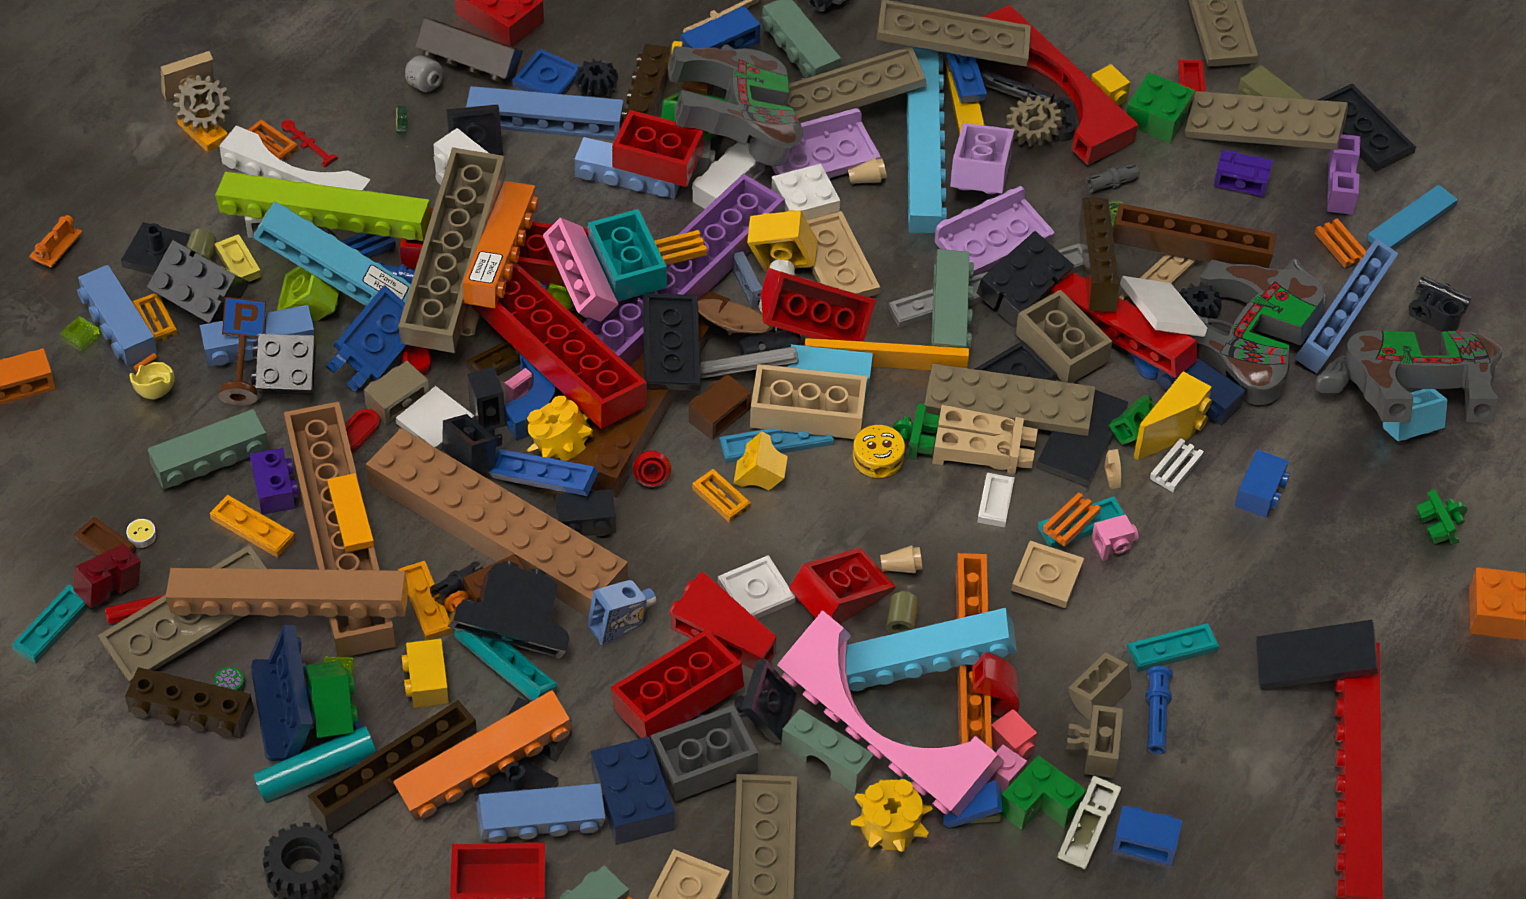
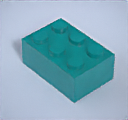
M639 209L588 223L589 242L617 302L643 295V293L667 288V266Z

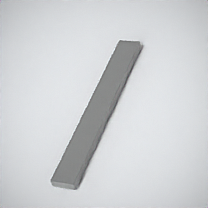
M1080 243L1058 250L1074 264L1072 272L1084 270L1082 246ZM988 272L969 278V285L973 286L972 302H968V306L984 301L976 292L981 278ZM933 289L888 303V310L898 328L932 318Z

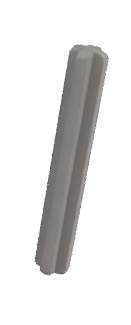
M788 347L700 362V379L756 370L757 364L780 366L798 362V353L795 347Z

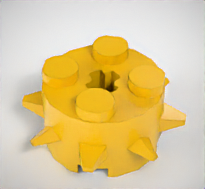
M565 396L555 397L551 403L543 406L541 409L530 412L528 415V433L534 444L527 449V452L539 449L542 457L560 458L562 461L576 457L586 448L584 442L588 437L592 438L593 430L587 422L589 417L586 414H582L577 404L572 400H567Z
M881 779L878 783L870 785L865 794L857 793L855 795V800L862 807L861 816L850 822L851 825L861 826V831L866 840L869 841V847L873 848L881 845L884 850H899L903 852L904 848L908 847L915 837L926 838L929 835L921 821L922 815L931 811L932 806L922 805V799L917 790L913 788L911 782L905 779Z

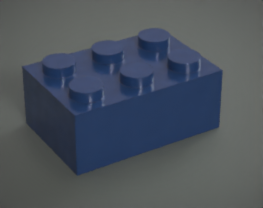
M650 737L591 751L592 773L596 784L600 783L604 810L615 845L674 831V809Z

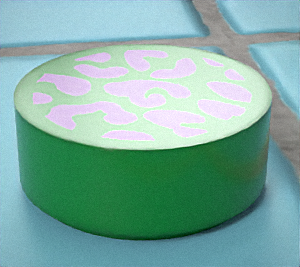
M223 668L214 677V685L238 691H243L244 677L237 668Z

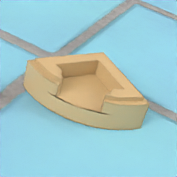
M1118 449L1108 450L1104 469L1109 487L1111 489L1121 488V464Z

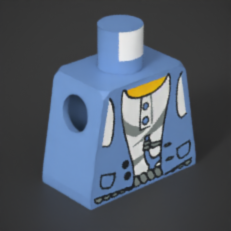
M631 580L594 590L587 627L602 646L617 639L642 624L645 608L656 604L654 592L650 588L641 591L634 581Z

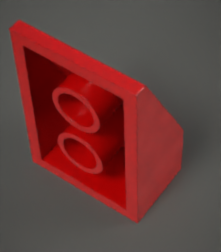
M859 547L804 563L789 589L815 619L823 610L840 624L892 592L896 586Z

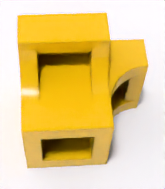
M761 431L746 444L743 457L737 461L733 483L742 488L755 485L769 491L784 479L788 456L777 451L771 442V436Z

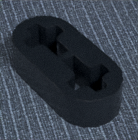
M1061 97L1053 100L1052 103H1057L1058 109H1063L1065 114H1062V125H1065V130L1058 128L1059 134H1052V136L1056 140L1064 142L1074 137L1076 121L1073 102Z

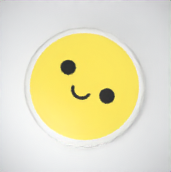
M137 519L131 522L126 529L128 541L137 548L147 547L156 539L155 526L147 519Z

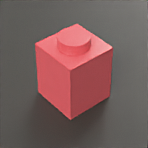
M1014 709L991 724L992 745L997 750L1004 745L1024 759L1034 752L1037 732Z

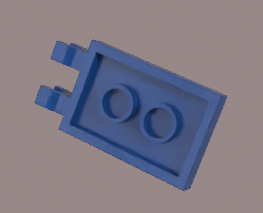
M384 285L333 345L339 352L326 365V368L334 374L347 362L357 371L347 383V386L354 392L364 384L368 377L376 381L406 346V344L401 343L398 328L405 302Z

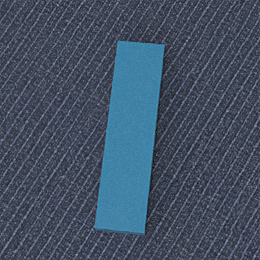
M1437 185L1368 233L1366 240L1372 244L1375 239H1378L1394 250L1455 207L1458 199L1443 187Z
M764 429L719 437L725 463L738 461L743 457L746 444L761 431L771 436L773 446L780 453L834 445V439L831 435L822 436L807 432H786L779 429Z

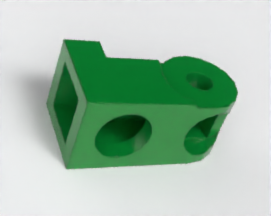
M1145 395L1136 400L1120 417L1114 419L1108 425L1121 445L1137 440L1141 422L1155 406L1150 395Z

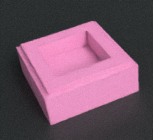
M525 368L505 382V394L508 402L524 396L533 386L532 373Z

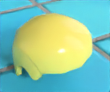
M153 362L146 366L140 365L136 375L134 373L129 375L134 390L140 396L147 399L163 397L175 383V375L172 368L164 362Z

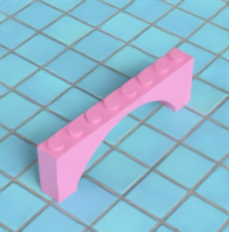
M822 610L777 664L784 671L781 677L794 688L798 683L806 690L803 692V695L814 705H817L819 701L827 707L824 713L836 723L842 719L848 724L845 731L858 742L862 737L870 743L867 749L876 757L881 759L883 756H886L892 761L888 767L901 778L905 774L910 776L914 780L912 782L913 788L920 794L925 796L929 792L935 797L936 800L932 804L945 815L951 811L959 817L1003 764L1004 760L976 736L970 742L956 746L918 748L894 742L874 731L859 713L848 685L846 648L847 641L852 635Z

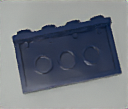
M283 625L269 659H255L251 664L266 759L269 761H284L298 755L302 746L306 745L307 735L310 729L314 728L315 724L314 712L310 711L309 707L310 688L305 685L304 679L306 665L305 662L301 661L300 657L302 642L301 638L297 637L295 625Z

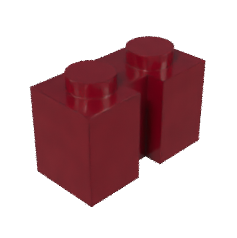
M125 544L119 545L75 566L73 590L92 608L110 599V592L114 590L121 594L138 586L141 561Z

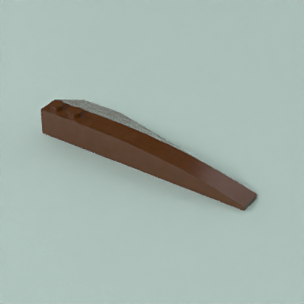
M710 291L698 299V301L703 299H719L723 301L719 308V313L730 301V298ZM698 312L700 355L716 324L710 322ZM642 353L630 367L644 379V355ZM647 389L646 407L602 429L588 418L587 422L593 430L592 438L588 437L584 442L586 448L580 454L567 461L594 466L598 474L591 489L595 491L612 489L613 497L618 498L633 472L636 458L645 451L679 390Z

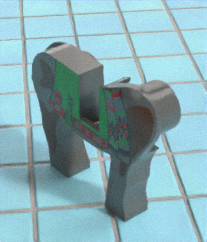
M724 45L721 49L674 46L668 64L670 82L699 81L727 90L725 101L681 90L674 110L676 126L697 128L713 134L723 135L737 140L744 145L747 142L748 136L751 135L752 138L748 150L753 158L770 166L786 164L792 148L798 146L802 140L803 128L792 107L784 106L789 89L787 70L782 62L758 50H735L729 45Z
M1296 258L1291 259L1284 269L1229 264L1211 260L1200 276V283H1202L1203 287L1212 285L1213 291L1219 292L1220 297L1235 298L1248 304L1237 317L1228 336L1222 335L1208 327L1203 337L1190 335L1193 339L1197 340V358L1217 369L1225 377H1228L1229 372L1238 382V385L1245 389L1244 401L1254 405L1272 403L1280 396L1282 383L1288 375L1289 345L1255 334L1253 329L1301 345L1323 316L1326 304L1323 286Z
M1363 331L1349 339L1346 356L1339 357L1330 362L1326 369L1317 376L1315 388L1320 393H1340L1346 388L1349 379H1351L1361 389L1364 398L1377 410L1382 422L1411 421L1413 396L1403 387L1417 389L1464 388L1466 422H1495L1498 397L1491 388V382L1494 379L1495 367L1502 358L1503 349L1495 341L1476 332L1445 331L1441 333L1439 355H1421L1415 332Z

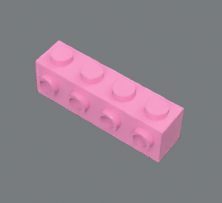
M559 218L543 234V237L577 312L585 318H592L601 322L618 305V302L583 227Z

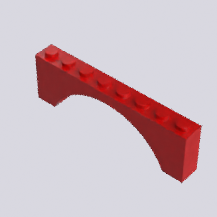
M1011 5L983 16L984 18L1031 26L1029 55L1026 66L1040 72L1055 82L1073 102L1078 115L1079 127L1075 131L1071 150L1083 162L1089 165L1134 143L1139 124Z

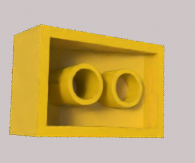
M1182 372L1141 422L1133 458L1141 460L1175 445L1180 438L1183 440L1190 439L1196 430L1201 431L1208 420L1206 412L1212 403V399L1209 398L1212 387Z

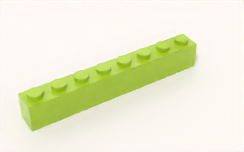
M232 172L224 173L215 194L220 213L263 219L275 201L287 207L301 218L312 222L314 226L404 238L407 240L424 241L432 216L429 199Z

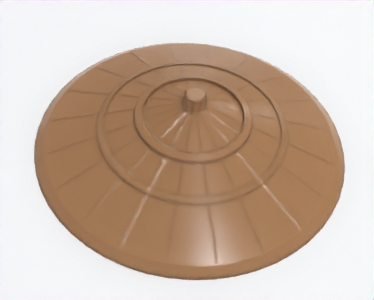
M703 299L698 301V312L710 322L726 330L728 335H732V333L758 334L773 329V326L763 324L762 313L748 306L729 301L719 313V308L723 301L719 299Z

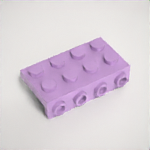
M858 108L800 123L803 128V137L800 144L792 148L786 164L772 166L776 175L821 164L828 178L846 174L848 169H852L872 158H876V160L881 159V156L861 122L862 113Z
M1019 186L1006 191L996 198L988 199L983 204L972 209H967L957 216L941 221L936 227L935 244L940 249L970 252L969 262H974L973 276H976L996 266L1032 232L1037 231L1048 242L1054 240L1055 232L1026 201V190Z

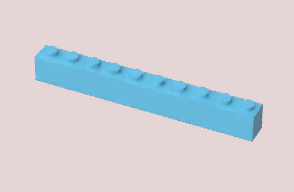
M912 47L925 75L927 86L907 92L909 233L935 234L937 225L946 219L947 213L946 207H942V204L946 202V188H941V184H945L946 169L941 168V165H945V149H940V146H944L945 131L940 130V127H944V112H940V108L944 106V93H939V90H943V75H939V72L943 71V57L938 56V54H942V51Z

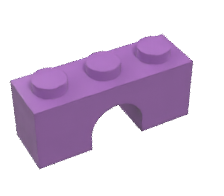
M1342 134L1338 150L1330 149L1327 212L1354 213L1359 195V174H1356V169L1360 156V136Z

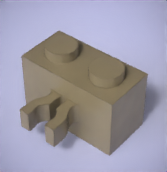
M1093 705L1089 729L1069 723L1067 735H1075L1078 738H1067L1066 749L1077 750L1085 748L1087 750L1084 774L1114 778L1119 756L1123 709Z

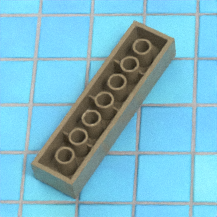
M452 147L398 326L402 344L455 353L469 304L463 303V280L506 178L504 156Z

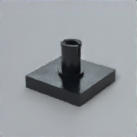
M498 104L446 109L449 133L458 128L488 153L503 156Z
M143 222L121 259L122 267L153 275L172 240L187 246L190 234L164 228L156 223L149 224Z
M766 659L756 661L746 695L736 697L735 708L740 715L746 714L771 743L782 742V730L789 721L797 693Z
M521 759L510 763L506 767L505 772L500 771L491 776L490 780L474 794V801H478L479 794L555 788L558 785V778Z

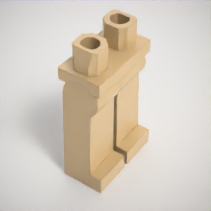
M942 405L932 464L943 465L944 460L987 465L997 470L1007 469V473L1015 474L1016 467L1032 468L1035 450L1020 448V445L1035 447L1038 429L1023 426L1024 418L1016 417L1014 421L1007 417Z

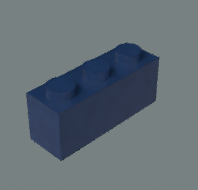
M1197 358V361L1184 371L1212 387L1209 397L1212 399V403L1206 412V416L1222 426L1241 408L1245 389ZM1159 369L1156 382L1168 390L1177 378Z

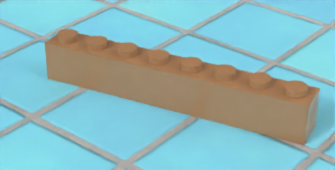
M171 568L166 601L170 613L178 615L206 614L216 616L219 614H235L237 616L266 615L270 617L277 615H294L297 617L317 615L325 617L353 616L362 618L365 616H382L384 618L405 617L408 583L405 571Z

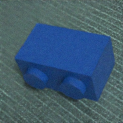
M1257 449L1238 490L1235 507L1267 518L1270 509L1277 508L1281 493H1278L1279 488L1285 489L1288 483L1290 473L1286 472L1289 461Z
M1122 806L1112 852L1172 866L1182 820L1168 814L1159 815L1147 812L1139 807Z

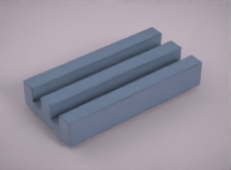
M744 252L734 253L733 272L753 309L759 308L762 287Z

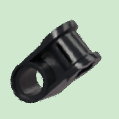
M1431 286L1423 287L1419 298L1412 301L1409 305V312L1414 318L1439 329L1441 332L1457 331L1464 310L1461 301Z

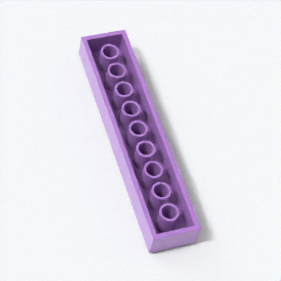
M742 174L679 233L683 234L699 230L700 237L703 238L704 245L707 247V255L666 265L667 288L650 293L698 295L699 299L733 268L734 253L743 251L746 256L751 251L747 243L750 216L784 212L785 198L747 175ZM643 295L618 301V305L601 322L588 318L583 323L629 366L643 353Z

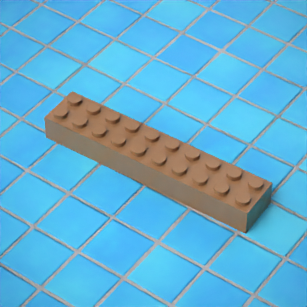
M334 402L284 412L288 440L317 569L379 570L374 546L345 552L327 479L356 474L340 403ZM353 616L328 617L337 658L396 647L391 618H384L382 616H365L362 618Z
M400 428L366 463L368 484L496 562L515 554L525 570L538 569L546 572V576L553 578L557 584L555 597L587 617L589 616L594 590L628 580L627 561L403 428Z

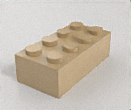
M757 364L751 402L750 428L779 429L786 432H807L813 435H831L833 437L855 439L862 429L867 376Z

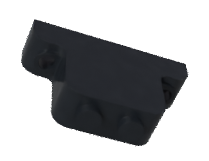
M510 561L497 563L484 576L478 602L464 599L451 613L448 623L449 628L556 658H561L567 651L569 643L567 631L562 626L550 621L557 584L553 578L546 576L547 573L542 570L530 569L528 571L518 568V564Z

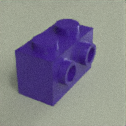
M284 448L250 454L261 514L295 509L294 497H298L299 493L296 480L290 481L289 475L294 474L292 459L285 458Z

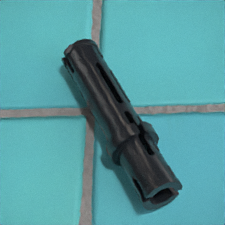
M985 69L981 73L984 86L1021 98L1022 102L1026 103L1027 97L1035 101L1037 96H1040L1041 101L1050 98L1051 104L1054 100V93L1035 88L1034 84H1024Z

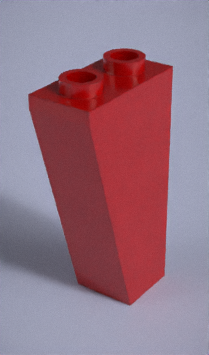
M700 572L695 580L688 582L680 601L676 600L670 608L669 616H671L672 630L691 639L707 629L742 665L754 670L756 661L766 659L770 662L776 653L777 637L703 572Z

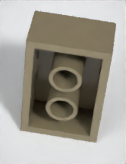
M1061 290L1018 313L1016 335L1057 374V377L1062 382L1073 383L1109 362L1112 340Z

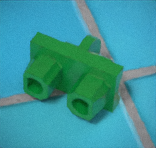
M918 403L914 423L911 422L910 417L905 416L903 420H898L893 425V429L901 434L904 442L907 439H911L908 459L916 460L917 453L933 455L936 436L921 433L924 431L937 434L940 416L926 413L925 404Z
M1435 489L1427 492L1429 499L1417 505L1416 509L1423 523L1436 517L1439 522L1427 527L1433 543L1436 544L1448 539L1451 545L1460 542L1456 535L1457 529L1452 521H1455L1457 525H1462L1465 522L1463 516L1468 511L1466 505L1463 502L1455 503L1450 498L1446 500L1447 508H1445Z

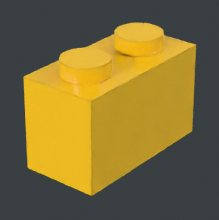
M433 639L406 643L407 654L401 656L403 673L409 672L410 679H405L404 683L406 697H412L413 708L449 704L442 640Z

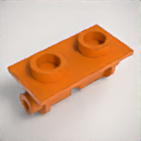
M69 215L58 219L59 222L40 243L35 245V250L29 256L30 259L52 268L83 232L73 227L74 219Z

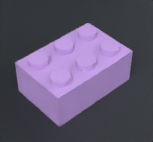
M963 123L953 157L950 187H956L964 191L979 190L987 194L1003 193L1012 156L1014 129Z

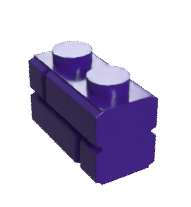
M1222 150L1213 187L1265 197L1273 161L1261 156L1253 157L1240 154L1237 151Z

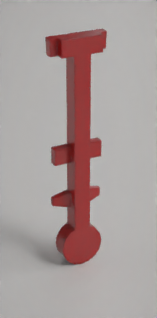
M292 120L282 122V131L293 134L292 141L299 139L302 142L301 148L309 147L323 159L321 165L324 168L338 159L335 154L329 156L314 143L316 141L313 137L307 138L304 135V130L299 131L296 129L295 123Z

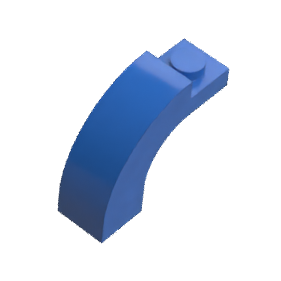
M521 353L520 368L522 370L526 368L532 373L533 386L524 396L504 404L506 425L516 441L529 436L527 417L530 412L541 409L557 397V387Z

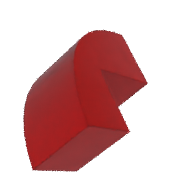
M984 652L972 666L973 692L992 696L993 715L1002 717L1012 709L1018 713L1020 708L1019 678L1016 670L1010 663L999 656Z

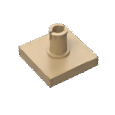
M210 51L160 67L162 93L165 100L174 98V93H180L178 86L183 85L186 87L187 78L195 82L197 75L201 77V81H205L206 77L210 76L211 83H214L213 58Z

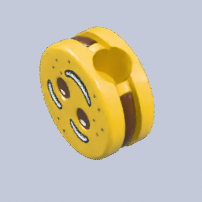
M871 425L862 429L854 439V465L861 473L872 478H886L894 475L900 470L904 462V439L898 431L885 425Z

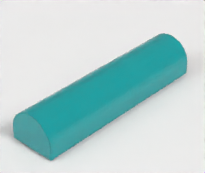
M455 629V639L529 700L534 701L551 690L556 693L559 685L510 644Z
M364 726L355 730L354 733L340 736L257 771L253 775L262 798L266 803L354 766L377 751L367 727Z

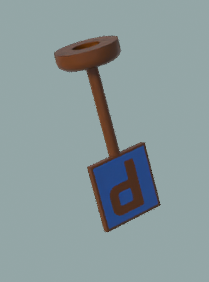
M225 297L222 335L239 337L236 381H228L222 384L218 391L219 399L227 404L245 406L251 405L257 400V389L252 384L243 381L246 337L258 339V334H264L266 301Z

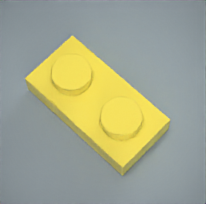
M239 234L214 243L215 250L226 269L249 282L261 277L258 265Z

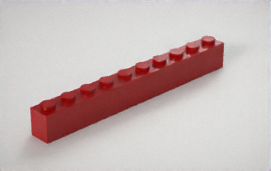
M1376 642L1378 674L1335 680V692H1340V699H1337L1335 704V716L1340 717V724H1337L1335 729V741L1340 742V749L1336 750L1335 766L1340 767V774H1337L1335 781V792L1340 793V800H1337L1335 807V818H1340V826H1337L1335 834V844L1340 845V853L1337 852L1335 870L1340 871V879H1337L1335 896L1340 899H1383L1379 642Z

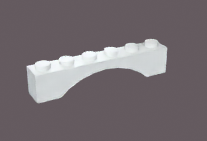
M235 126L219 146L222 164L248 175L372 192L371 179L348 170L340 172H315L293 167L270 153L258 134L239 126Z

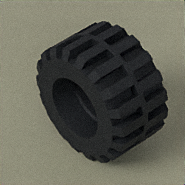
M295 823L290 825L289 830L284 828L279 830V836H272L269 839L270 846H265L263 851L264 872L268 888L270 887L273 897L278 896V899H331L334 896L333 890H339L341 886L340 880H343L344 876L341 850L337 839H333V834L329 830L323 832V827L317 824L313 828L310 826V823H303L301 827H297ZM301 859H313L319 862L316 867L307 872L298 873L288 869L294 862Z

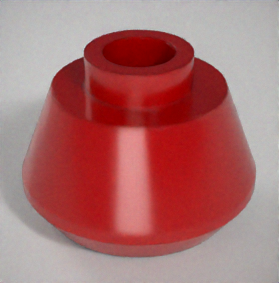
M646 451L636 458L633 465V473L640 484L646 487H658L669 479L671 463L661 452Z

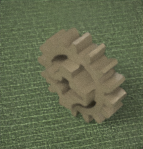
M197 75L195 82L187 78V86L179 85L180 93H174V100L177 102L173 106L174 110L178 111L176 113L177 119H184L185 127L193 124L194 131H197L199 126H202L204 132H207L209 125L217 129V121L219 120L224 123L226 121L224 114L230 113V107L227 105L231 103L230 97L226 96V87L219 89L221 86L220 81L217 80L211 83L210 76H207L205 81H201V77ZM216 96L220 101L219 107H216L214 103ZM185 100H187L190 104L188 111L185 109L184 106Z
M1037 96L1035 101H1032L1030 97H1027L1026 103L1018 101V108L1011 107V114L1006 116L1007 128L1014 129L1013 140L1018 138L1019 144L1028 141L1029 146H1032L1033 142H1037L1040 146L1044 139L1049 142L1052 141L1051 135H1058V128L1063 126L1061 110L1058 109L1057 103L1051 104L1050 98L1041 101L1040 96Z

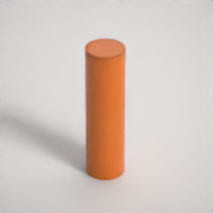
M152 353L136 364L134 369L138 372L140 365L146 366L157 359V355Z

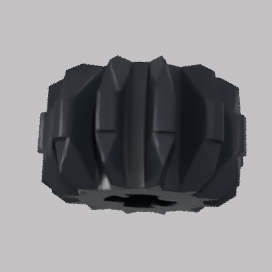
M593 58L591 62L583 61V65L577 67L575 85L579 89L581 96L587 95L588 97L597 98L605 96L610 98L611 93L616 92L618 73L612 63H606L604 58L600 61H596Z
M1190 283L1187 288H1182L1179 292L1197 315L1208 319L1218 318L1222 308V300H1220L1219 292L1213 291L1212 285L1203 287L1202 283L1198 286Z

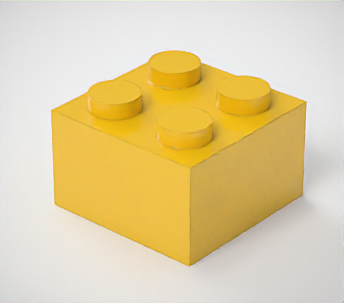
M801 210L750 216L747 243L764 272H767L771 263L778 259L790 261L795 269L815 266L818 240Z

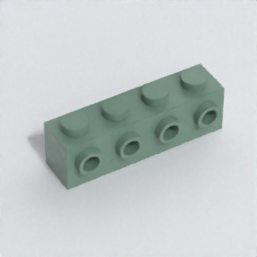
M776 0L763 6L761 24L764 30L769 31L774 37L776 44L787 53L789 60L798 66L804 78L841 68V57L793 0Z
M937 249L934 261L931 346L967 349L971 347L972 334L967 333V325H971L972 309H968V302H972L973 286L969 285V278H973L974 262H969L970 252Z
M254 409L147 449L151 466L164 490L171 486L180 485L182 482L195 477L204 476L224 466L233 465L235 462L250 457L252 453L267 451L269 447L266 432Z

